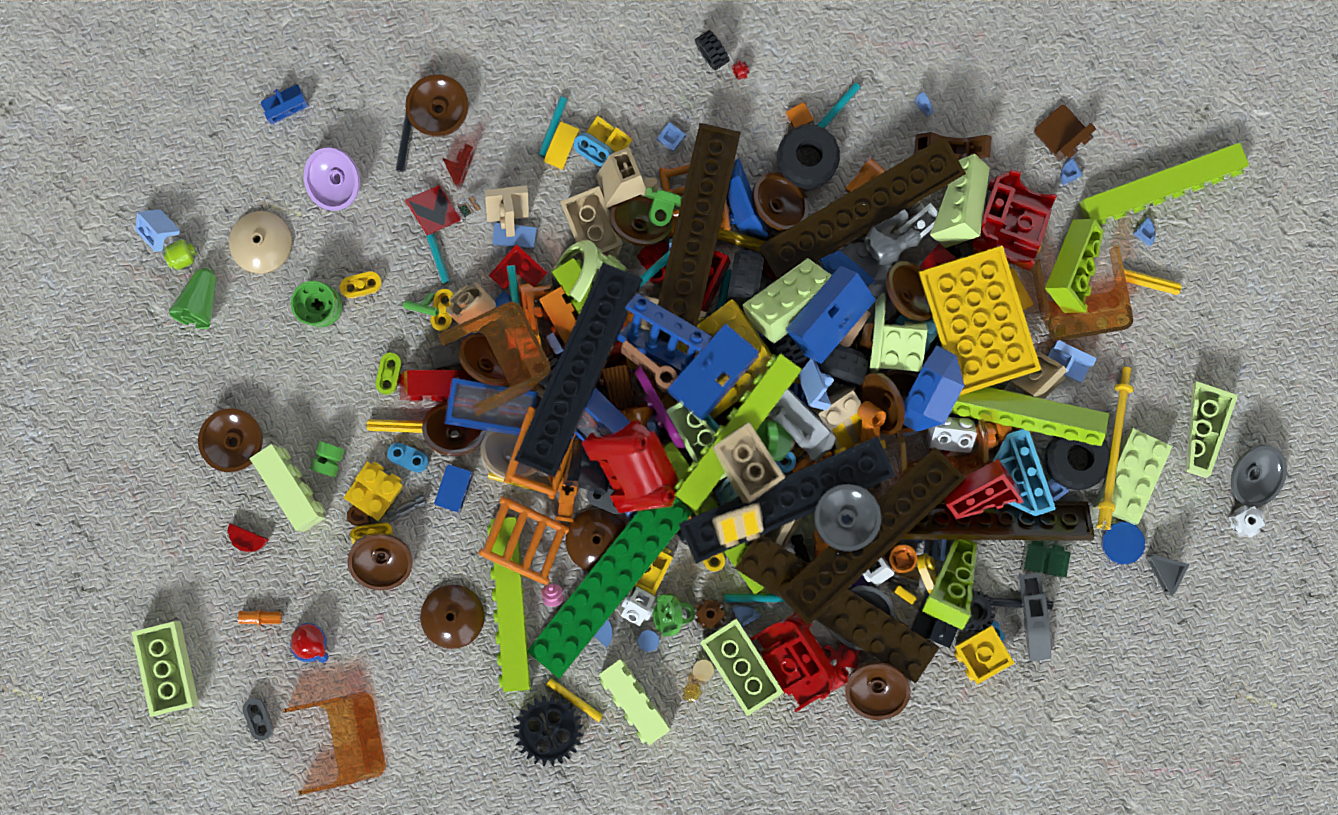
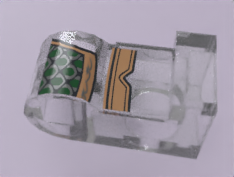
M485 184L467 198L455 204L454 208L463 222L486 211L484 190H488Z

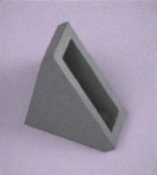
M1157 555L1147 556L1146 559L1165 595L1175 594L1190 564Z

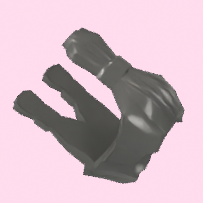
M904 209L892 218L882 221L876 226H871L870 231L865 236L864 243L867 246V250L872 254L873 259L879 262L878 265L896 264L903 250L908 247L918 246L922 240L919 231L912 228L900 234L891 233L895 225L908 219V213Z

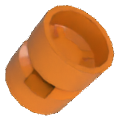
M984 421L975 425L977 430L975 440L978 446L986 451L997 446V444H1002L1006 435L1012 433L1013 429L1012 426Z
M898 545L892 547L887 552L886 561L894 572L905 573L911 571L916 566L917 554L910 546Z

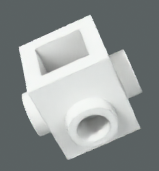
M1243 505L1234 510L1235 514L1228 517L1231 521L1232 529L1238 536L1248 535V537H1252L1261 532L1259 528L1265 526L1263 522L1264 516L1255 506L1247 507Z
M636 587L632 596H626L622 607L625 609L621 616L640 626L644 619L648 621L654 610L651 608V605L656 597Z

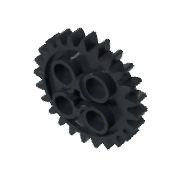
M545 695L542 697V702L534 698L535 705L533 706L529 702L526 703L528 710H520L524 716L516 717V720L520 722V724L513 727L519 730L518 733L514 734V737L520 738L516 746L523 745L524 748L520 753L522 754L527 751L529 753L527 760L532 756L535 757L534 764L542 760L543 766L546 765L547 761H550L551 765L554 766L556 759L562 764L563 756L567 759L571 758L569 751L577 752L574 744L581 745V742L577 739V737L584 735L578 731V729L584 726L583 724H577L581 716H574L577 708L570 710L571 702L563 705L562 697L558 702H555L554 695L551 696L550 701H547ZM555 710L559 712L560 720L558 722H552L549 719L550 711ZM540 713H544L548 727L554 728L552 737L557 744L556 749L552 745L549 734L543 733L546 726ZM531 719H537L540 722L539 730L534 731L530 729L529 721ZM559 731H566L569 736L568 741L560 742L557 739V733ZM540 739L548 742L549 747L547 750L542 751L537 747V742Z

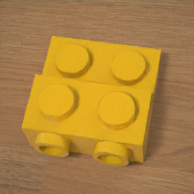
M367 461L343 498L377 522H380L404 487L400 483L402 480L393 473L389 476L383 472L384 467L375 461L371 464Z
M665 547L637 582L636 587L655 595L674 557L671 554L672 550Z
M993 625L955 644L956 650L953 651L959 663L963 661L967 667L964 671L969 680H974L977 685L1015 664Z

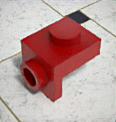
M664 240L657 245L645 246L637 255V258L647 270L650 265L656 263L668 252L669 245Z

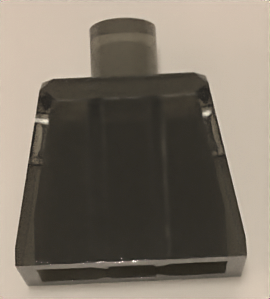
M454 340L429 348L428 355L432 369L449 370L462 366L458 357V349L462 341Z

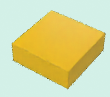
M896 586L892 593L910 605L916 600L913 594L901 586Z

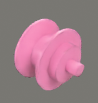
M548 584L543 587L541 595L546 606L555 607L563 602L564 596L561 586L558 584Z

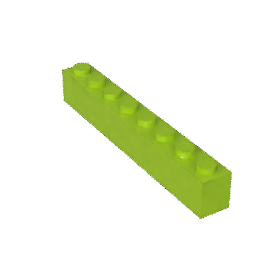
M1237 143L1083 199L1079 203V207L1084 219H1095L1102 226L1107 224L1106 220L1114 218L1116 221L1126 217L1127 212L1134 211L1135 214L1145 210L1149 204L1153 203L1154 206L1165 203V199L1171 196L1173 199H1177L1186 195L1185 191L1192 189L1193 192L1205 188L1204 184L1211 182L1212 185L1223 182L1226 176L1231 175L1232 178L1244 174L1243 170L1249 166L1241 143Z
M779 354L777 357L775 355L771 357L766 364L769 367L764 375L761 372L753 381V384L756 386L751 392L747 390L740 399L742 402L738 410L736 408L732 409L727 416L729 422L725 427L721 425L713 435L716 437L714 442L706 444L700 452L703 455L699 462L694 461L687 470L690 474L685 480L681 478L674 487L677 490L675 495L694 510L699 508L725 473L713 446L748 422L756 432L800 373L801 369L783 355Z
M991 387L959 395L951 413L963 417L976 418L982 421L994 422L1004 426L1017 427L1026 431L1040 432L1046 435L1102 446L1109 417V413Z
M669 441L662 447L678 477L677 484L681 478L685 480L690 474L687 471L690 466L674 443ZM708 494L694 512L699 515L718 507L711 495ZM743 543L724 551V554L734 567L747 549V546ZM737 571L754 594H757L764 588Z
M517 517L504 519L492 552L503 556ZM490 519L491 524H487L488 535L495 519ZM518 539L511 560L521 565L520 540ZM494 562V567H490L491 580H495V588H492L493 601H497V610H494V622L498 623L499 631L495 632L496 644H500V653H497L498 666H502V674L499 675V687H503V692L530 690L531 681L529 655L527 653L528 643L523 578L521 574Z

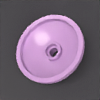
M326 147L315 151L308 158L304 168V184L309 196L318 206L326 210L338 211L350 206L357 198L360 190V174L355 162L346 152L338 148Z

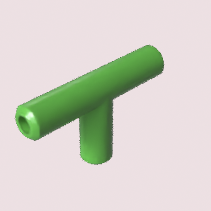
M429 292L420 303L407 300L403 302V308L432 316L439 315L438 308L429 306L434 300L435 294L433 292Z

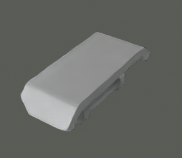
M788 388L769 415L808 453L812 461L817 462L832 449L836 437Z

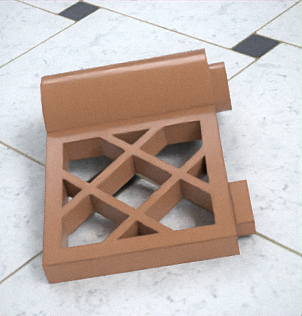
M625 341L622 344L621 353L638 366L641 365L643 370L655 379V388L658 392L663 394L669 393L668 388L677 379L676 371L670 366L660 368L629 342Z

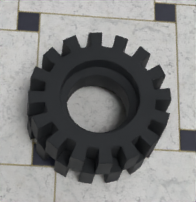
M707 30L695 39V44L702 57L705 58V61L713 70H718L730 61L724 46H722L720 40L712 31Z
M981 591L971 592V603L978 607L979 617L974 619L970 614L964 630L970 632L988 628L989 624L993 623L991 618H995V614L992 613L995 607L990 605L993 601L987 600L989 596L987 594L983 595L984 592Z

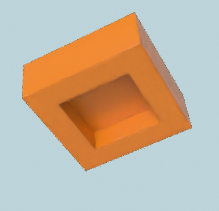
M804 102L785 113L793 128L804 124L809 125L814 122V118Z

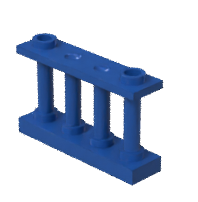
M637 293L626 305V309L634 313L632 323L629 322L619 333L617 340L622 343L625 341L629 342L642 354L661 366L673 368L679 376L694 360L696 352H700L707 344L711 336ZM642 318L652 324L650 333L640 328ZM660 329L671 335L668 344L658 338ZM678 340L689 345L687 355L676 349Z

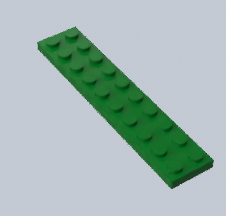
M676 496L673 505L670 507L638 511L530 646L527 653L560 679L680 530L679 523L688 520L694 511Z

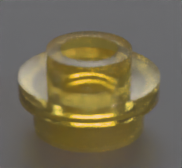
M698 683L688 684L683 689L682 698L689 703L694 702L702 694L701 686Z

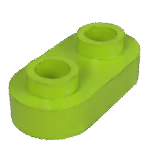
M386 353L380 360L375 386L383 395L393 394L398 387L402 360L397 354ZM392 360L395 361V366L390 368L388 363ZM386 381H390L391 386L389 388H384V383Z

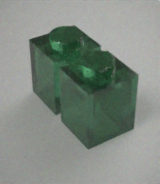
M1031 540V544H1024L1020 569L1066 578L1071 552L1065 551L1063 546L1052 545V548L1044 547L1043 542Z

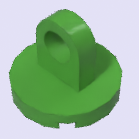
M647 187L644 196L653 199L649 212L650 221L656 226H664L669 223L674 206H681L682 198L677 194L664 190L652 192L653 188ZM659 209L665 212V219L661 222L655 218V212Z
M763 421L756 430V434L775 462L784 459L790 452L792 436L776 421Z
M672 593L660 594L655 601L657 606H654L653 620L656 629L662 632V636H675L679 633L682 625L694 620L695 611L689 603L679 602L678 598ZM682 609L687 613L686 619L683 618Z

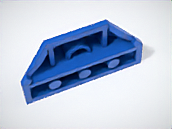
M740 158L735 159L726 196V202L730 209V212H728L730 222L735 224L738 230L766 241L769 235L763 219L754 207L752 190Z
M938 345L935 347L922 367L904 403L905 420L903 425L915 431H921L945 424L965 386L957 355Z

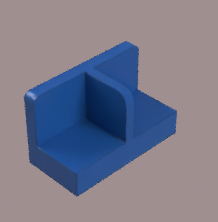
M297 84L281 92L275 89V95L261 101L265 111L264 115L271 125L309 107Z
M448 464L434 504L461 513L474 473Z

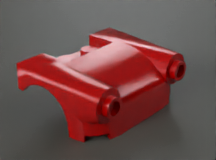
M1011 170L1001 176H996L995 179L991 178L987 188L990 191V197L983 214L980 236L969 241H972L971 246L982 251L1003 246L1009 263L1031 271L1035 264L1034 260L1041 246L1052 213L1051 209L1057 195L1041 194L1028 189L1021 182V171Z
M632 420L623 429L608 436L599 437L595 433H590L582 442L590 460L599 461L610 485L614 489L610 498L618 513L670 507L675 500L676 489L674 487L678 481L676 472L655 432H649L644 426L640 425L641 421Z
M793 612L756 633L750 638V641L758 639L764 649L761 651V658L784 694L786 693L788 696L792 694L799 704L794 711L798 712L819 698L821 701L824 700L832 692L847 684L849 672L844 666L839 664L833 666L809 629L812 627L813 622L808 626Z

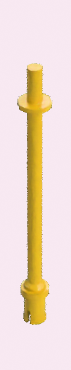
M1123 367L1121 383L1114 386V389L1119 392L1104 498L1101 503H1098L1099 517L1096 526L1102 529L1103 521H1105L1104 530L1111 529L1112 513L1116 508L1112 498L1127 395L1134 391V387L1129 385L1130 367Z

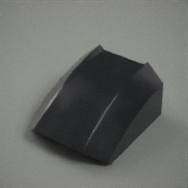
M580 438L573 441L563 484L593 491L600 495L606 494L608 492L609 480L599 461L590 460Z

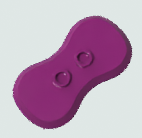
M639 365L635 374L647 394L644 397L649 408L654 407L657 415L654 416L660 427L664 426L676 448L685 449L686 446L643 368Z

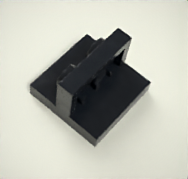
M925 592L911 629L930 641L951 648L958 628L923 612L930 595Z

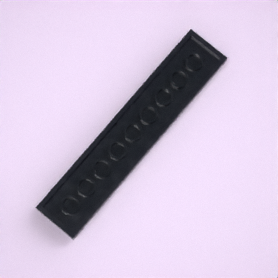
M604 262L602 263L516 454L515 461L551 477H556L629 313L626 305L638 293L643 279Z
M877 436L786 476L751 502L743 503L740 497L679 523V527L697 564L747 542V538L744 537L738 539L739 544L728 548H726L725 544L720 545L712 521L714 518L758 504L763 531L759 532V536L815 512L822 496L834 487L855 485L867 489L896 475Z

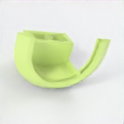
M582 240L570 246L553 268L555 269L571 259L578 252L585 255L580 276L569 293L579 302L592 280L594 282L603 262L624 271L626 269L624 265L619 263V259L611 254L608 257L602 254L603 251L589 240Z
M882 293L875 301V324L869 373L879 372V368L921 371L927 337L926 323L904 321V326L884 324L885 293Z

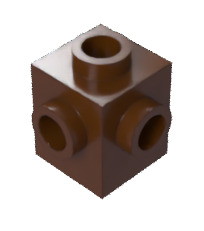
M703 599L695 607L697 610L695 615L698 617L695 621L703 629L708 627L711 630L713 626L717 629L725 621L723 618L725 607L717 599L714 601ZM708 610L714 611L715 615L713 618L706 616Z

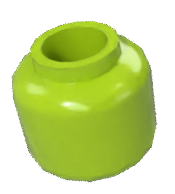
M180 239L167 245L163 256L170 268L173 267L175 270H181L194 263V255L197 253L192 243L187 244L185 240Z

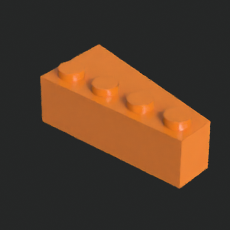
M559 287L539 300L543 307L541 309L542 315L546 321L548 319L551 320L553 324L551 330L556 339L559 337L562 339L564 344L561 347L564 350L578 316L571 302L566 298L563 288Z

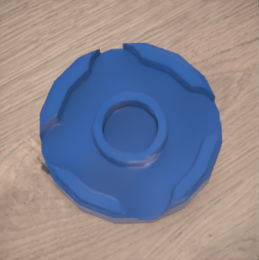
M1118 522L1111 525L1110 530H1105L1102 536L1101 547L1110 561L1116 564L1127 565L1136 562L1142 556L1145 550V538L1137 526L1129 522Z

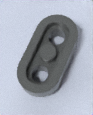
M608 488V492L601 495L600 499L593 497L595 492L587 491V499L592 505L613 514H622L618 513L610 498L614 490Z
M259 698L247 700L243 705V714L251 735L257 740L268 739L272 735L274 727L265 703ZM253 705L258 706L259 710L257 713L252 711ZM261 725L266 727L265 733L260 731Z

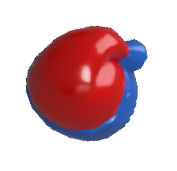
M304 623L296 627L290 640V648L295 658L306 663L316 660L321 663L328 661L329 655L325 652L327 638L323 630L312 623Z

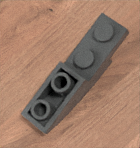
M1041 573L1018 575L1029 662L1052 659L1049 617Z

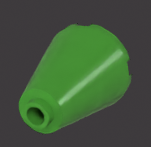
M207 268L196 270L170 307L169 313L173 319L187 326L189 323L196 324L195 328L198 329L209 328L216 286V276L213 275V271Z

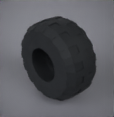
M804 124L793 128L783 137L777 151L779 171L787 181L796 187L805 189L818 188L834 176L839 166L840 149L835 137L827 129L818 125ZM811 147L819 153L821 161L815 166H804L797 160L796 152L801 148Z
M740 250L735 252L726 303L733 299L743 313V304L759 293L764 257L760 253Z
M837 345L822 364L816 362L820 372L832 376L833 382L855 387L861 386L864 382L865 376L869 373L870 366L869 357L866 354L841 345ZM807 357L805 365L809 362L810 358Z
M1053 436L1046 447V469L1054 481L1067 489H1088L1100 483L1107 475L1111 450L1105 438L1102 446ZM1072 446H1079L1087 452L1088 464L1082 471L1072 468L1068 462L1067 455Z

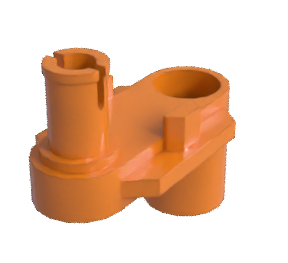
M530 283L518 285L524 326L504 330L507 350L518 349V339L539 335L537 321H539L538 317H542V311L540 306H534V300L551 293V284L532 287Z

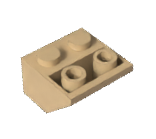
M629 147L610 154L596 175L607 207L645 193L644 182Z

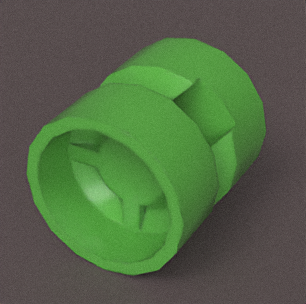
M319 441L315 451L317 457L312 459L309 469L336 478L339 470L337 463L342 461L345 449Z

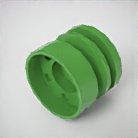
M319 281L304 282L295 289L291 296L293 314L306 325L324 328L336 322L342 313L343 302L340 294L335 288ZM320 301L323 303V306H320V308L318 309L315 306L316 304H319Z

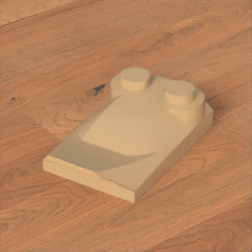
M599 186L560 201L576 243L582 240H589L603 251L602 254L607 257L611 254L619 259V253L623 244L620 237L611 227L610 212Z

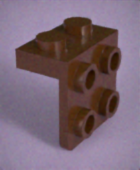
M1061 105L1034 129V134L1061 161L1065 157L1070 159L1079 150L1076 147L1081 143L1085 146L1093 139L1092 133L1096 128L1092 123L1085 127L1066 105Z

